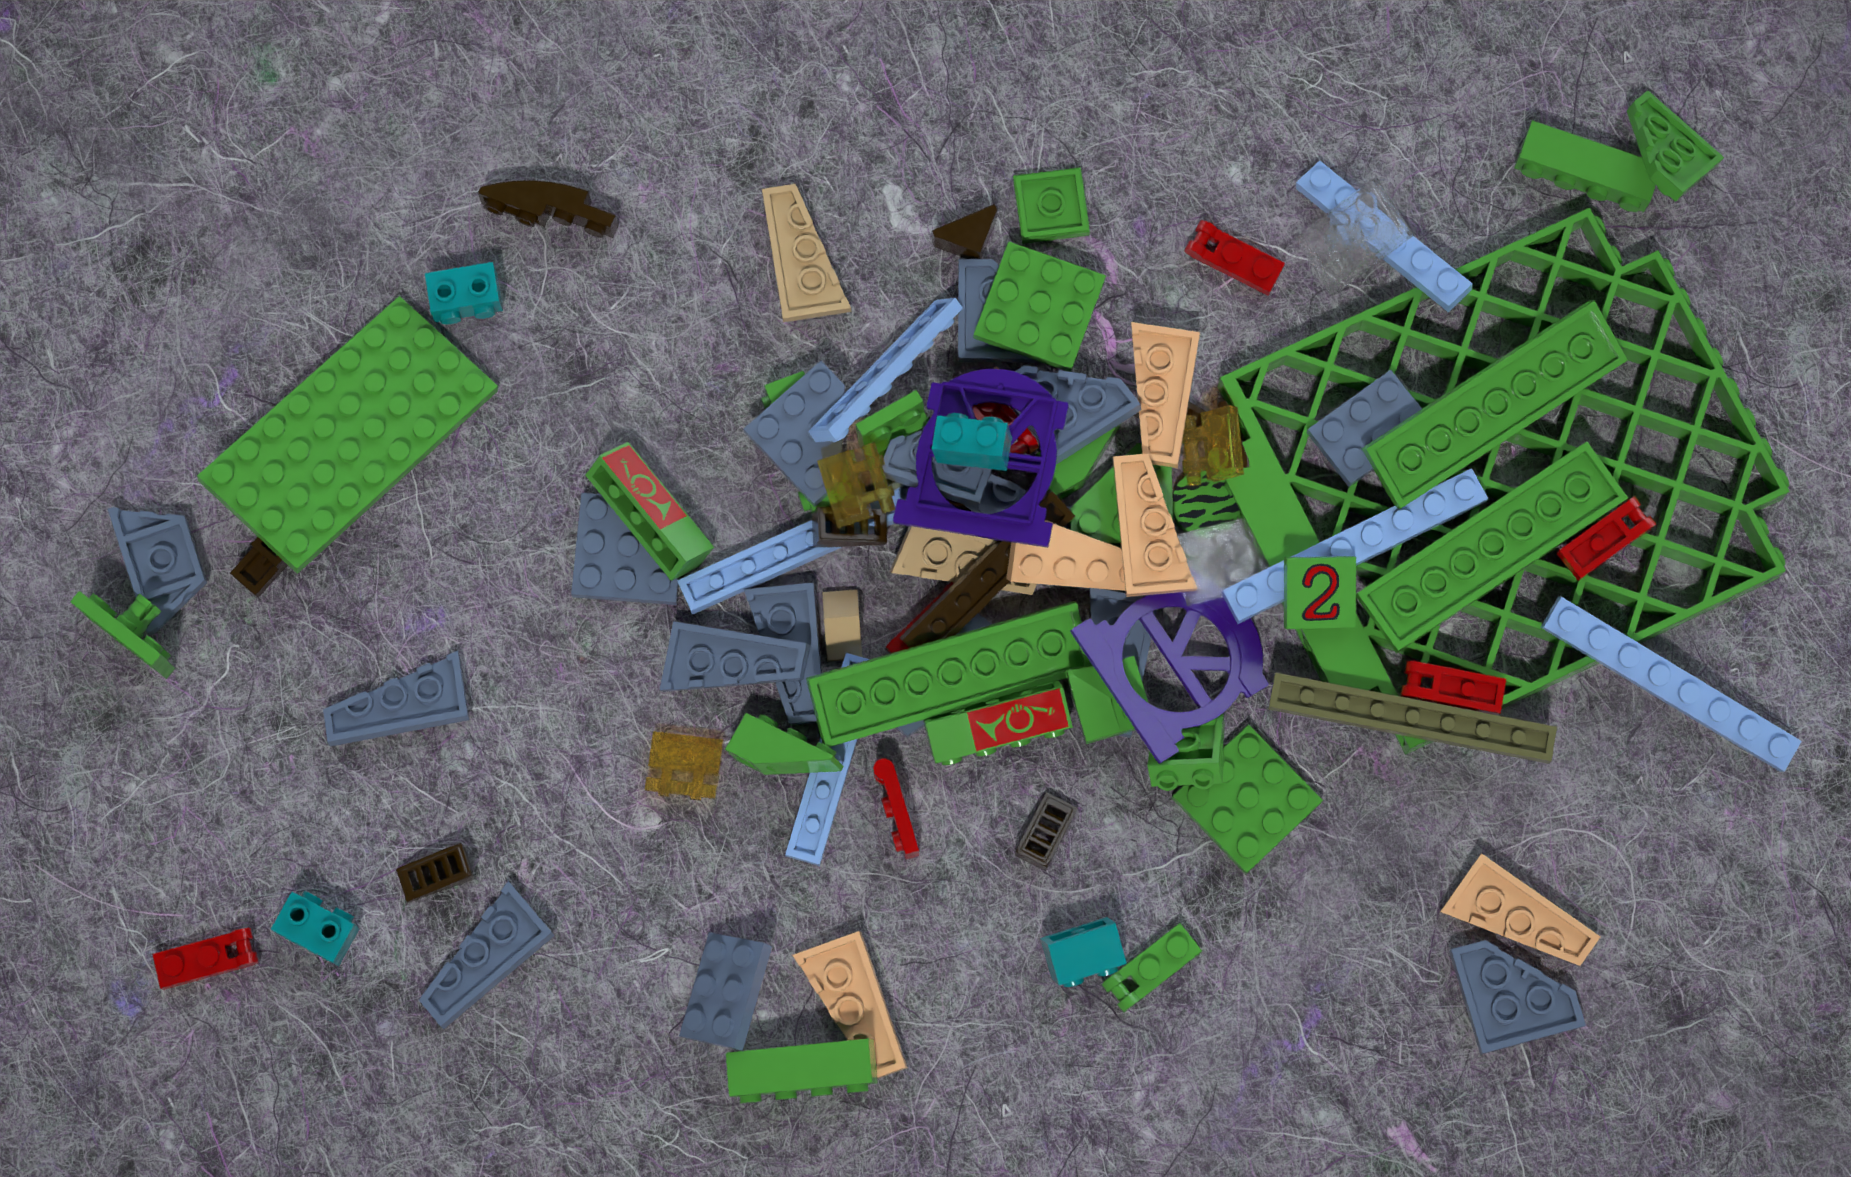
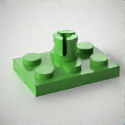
M79 591L70 601L87 618L165 679L175 670V667L167 661L171 655L148 635L144 640L141 639L150 623L162 612L141 594H138L131 606L116 619L114 617L117 613L94 593L88 598Z

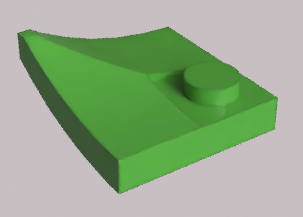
M1131 656L1122 659L1123 668L1130 685L1142 699L1148 702L1135 657ZM1093 666L1067 671L1073 701L1086 744L1135 731V728Z

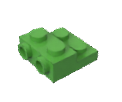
M917 390L855 424L858 444L872 468L882 463L890 440L902 435L906 437L921 431L922 427L928 423L929 418L924 412V402Z
M1223 714L1206 724L1181 729L1184 738L1175 743L1179 752L1158 764L1149 750L1147 766L1151 787L1158 786L1162 790L1171 791L1178 785H1194L1199 789H1208L1213 784H1222L1225 729Z

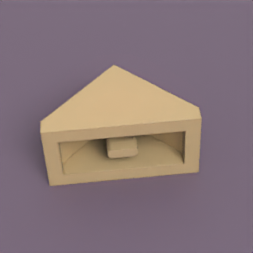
M857 590L822 592L827 662L844 661L846 653L862 657Z

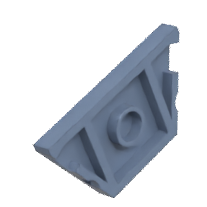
M112 507L108 509L135 597L141 594L162 611L146 630L149 635H153L207 584L188 521L184 515H159L149 511L140 510V512H133Z

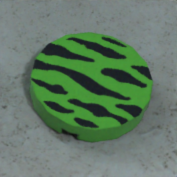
M1197 470L1187 474L1177 484L1172 496L1173 517L1177 525L1186 534L1198 539H1209L1226 534L1235 525L1240 509L1233 496L1230 497L1224 485L1226 482L1220 472L1215 470Z

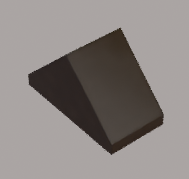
M995 204L932 230V243L934 247L965 259H982L997 221V208Z

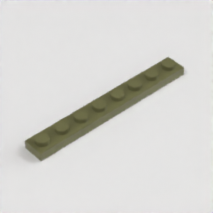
M1280 673L1274 674L1268 710L1547 764L1552 761L1557 731L1556 726Z

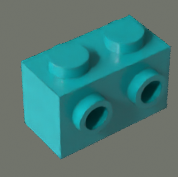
M493 262L425 273L430 312L435 322L449 325L460 322L461 318L475 316L477 319L493 317L495 312L503 311L497 271Z
M949 413L947 416L937 415L932 451L937 463L1007 471L1012 436L1008 423H1003V420L996 417H984L982 420L969 419L966 415L960 413Z
M304 891L302 896L291 892L271 930L339 967L360 930L352 923L354 916L335 907L333 912L321 907L323 900L307 891Z
M1108 917L1040 938L1051 979L1059 986H1077L1084 982V977L1097 974V976L1111 975L1118 971L1119 966L1127 964L1116 923Z

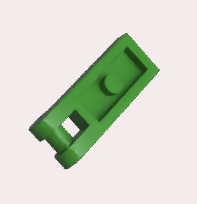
M1179 923L1101 985L1108 993L1112 992L1119 1001L1117 1005L1125 1013L1198 956L1202 950L1181 923ZM1129 977L1138 986L1131 993L1122 983Z

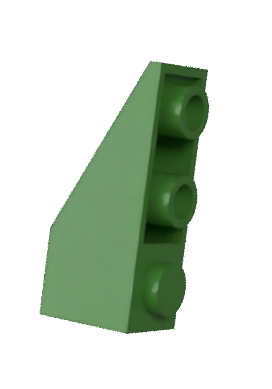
M1121 424L1056 464L1054 477L1048 490L1053 491L1060 500H1063L1083 488ZM1041 451L1038 452L1035 456L1040 457Z
M746 713L725 748L736 761L764 775L842 771L844 767L835 758L836 751L820 742L815 747L806 742L808 739L806 736L791 728L786 733L777 728L779 725L777 722L763 714L756 718Z

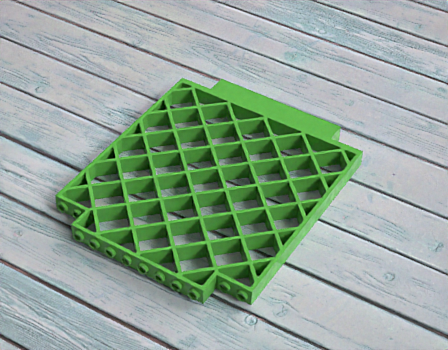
M1590 208L1455 269L1468 280L1484 273L1479 291L1472 289L1459 302V304L1473 308L1460 346L1410 329L1419 302L1430 298L1419 288L1415 287L1220 377L1217 386L1224 401L1227 402L1234 421L1245 440L1242 444L1249 459V467L1226 469L1225 450L1213 456L1211 466L1213 470L1222 474L1226 482L1224 484L1230 497L1233 496L1240 509L1238 519L1265 570L1283 561L1284 557H1291L1320 543L1294 492L1341 508L1331 537L1341 532L1348 510L1371 518L1389 509V507L1354 496L1358 481L1348 487L1346 492L1295 475L1309 437L1306 432L1318 422L1314 419L1328 380L1358 391L1363 390L1377 380L1334 365L1343 337L1360 330L1396 342L1397 345L1388 371L1392 370L1394 374L1404 345L1454 362L1444 392L1446 394L1455 388L1462 365L1481 371L1498 360L1497 358L1468 349L1480 311L1530 327L1526 341L1537 335L1538 330L1543 331L1560 320L1559 318L1544 314L1556 276L1605 292L1600 307L1605 320L1607 319L1614 296L1662 312L1651 349L1616 338L1628 361L1645 366L1633 404L1583 389L1567 400L1569 404L1557 440L1525 429L1520 430L1505 440L1551 456L1549 467L1578 448L1566 444L1578 405L1627 421L1615 460L1598 455V457L1617 483L1619 480L1667 496L1655 535L1646 533L1629 544L1649 551L1637 591L1634 592L1588 575L1578 581L1569 569L1538 559L1511 577L1501 609L1476 600L1461 610V612L1496 623L1482 666L1433 649L1440 625L1428 632L1424 645L1413 642L1398 652L1418 659L1419 662L1505 678V690L1511 692L1503 696L1502 709L1599 664L1589 656H1586L1557 670L1564 647L1577 652L1580 651L1540 628L1543 623L1510 612L1524 571L1573 587L1569 601L1576 606L1579 604L1582 592L1585 591L1631 607L1623 634L1640 644L1778 579L1786 571L1783 554L1777 547L1772 546L1767 536L1769 531L1762 517H1757L1755 512L1781 501L1790 492L1786 474L1782 469H1777L1771 458L1772 449L1765 438H1760L1755 428L1756 421L1754 415L1749 408H1744L1738 397L1740 395L1738 386L1731 377H1727L1723 370L1722 357L1715 347L1712 348L1706 338L1707 331L1702 320L1698 317L1695 318L1689 307L1691 302L1687 292L1683 288H1679L1673 278L1674 269L1667 258L1663 259L1659 250L1625 266H1621L1622 259L1618 249L1614 245L1610 246L1604 235L1606 234V229L1601 218L1594 216ZM1580 228L1583 230L1605 273L1562 259L1571 232ZM1560 238L1554 256L1534 250ZM1508 261H1513L1548 273L1536 311L1486 294L1495 267ZM1649 269L1661 292L1626 280ZM1409 307L1403 326L1382 320ZM1672 314L1701 366L1660 353ZM1333 342L1327 362L1306 355ZM1285 365L1321 378L1308 417L1257 400L1267 372ZM1654 370L1702 385L1690 424L1642 408ZM1257 377L1251 397L1246 399L1240 385ZM1713 389L1742 441L1701 428ZM1408 390L1422 409L1437 400ZM1256 417L1302 432L1288 474L1285 475ZM1636 425L1685 441L1673 479L1624 463ZM1500 444L1488 452L1481 476L1476 475L1486 495L1497 500L1515 489L1489 479ZM1695 444L1743 460L1731 499L1683 484ZM1755 464L1770 493L1745 505L1742 504V500L1753 465ZM1459 470L1458 472H1456L1449 478L1445 479L1444 481L1449 480L1465 471ZM1677 499L1725 515L1713 556L1665 540ZM1480 505L1469 510L1466 521L1478 514ZM1606 514L1605 516H1603L1602 518H1600L1599 520H1597L1596 522H1594V523L1591 524L1590 526L1586 527L1585 530H1588L1589 528H1591L1593 525H1595V524L1598 523L1600 520H1602L1603 518H1605L1608 514ZM1736 520H1739L1766 572L1762 573L1724 560ZM1439 525L1420 535L1437 541L1453 529ZM1402 544L1391 549L1385 569L1363 562L1356 566V575L1375 582L1393 570ZM1660 555L1708 571L1696 605L1684 609L1647 596ZM1718 576L1741 583L1712 597ZM1642 611L1665 619L1635 633ZM1356 614V628L1295 629L1322 682L1398 696L1372 644L1394 650L1381 631L1374 629L1375 623L1370 616L1365 627H1363ZM1505 627L1554 643L1544 677L1530 683L1492 669ZM1395 734L1405 755L1433 742Z

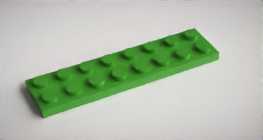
M1588 301L1361 449L1394 506L1396 505L1397 508L1401 509L1622 365L1628 359L1596 302Z
M1585 442L1359 591L1356 597L1397 654L1626 502L1628 497L1589 443Z
M1069 602L807 677L806 681L822 743L828 747L1062 680L1068 678L1067 671L1092 666L1070 632L1074 627L1082 623L1077 603Z

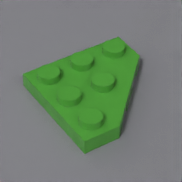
M1645 92L1628 108L1627 114L1649 179L1657 185L1662 194L1671 197L1675 202L1714 170L1724 159L1718 151L1651 92Z
M1137 443L1125 455L1142 454V444ZM1153 465L1165 504L1173 520L1172 467ZM1112 467L1069 509L1075 517L1068 523V529L1121 547L1114 470Z

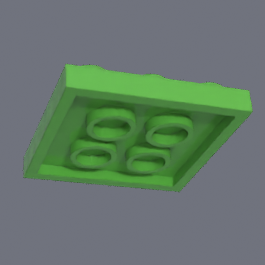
M1008 242L975 329L973 339L1071 372L1104 285L1106 275Z
M1249 724L1223 748L1224 770L1222 784H1213L1208 789H1199L1194 785H1184L1172 796V799L1245 875L1323 802L1311 787Z

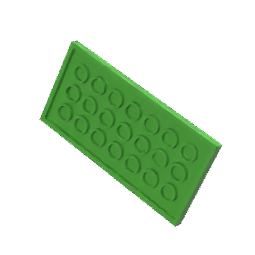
M399 296L200 472L197 478L212 495L298 574L497 393L498 385Z

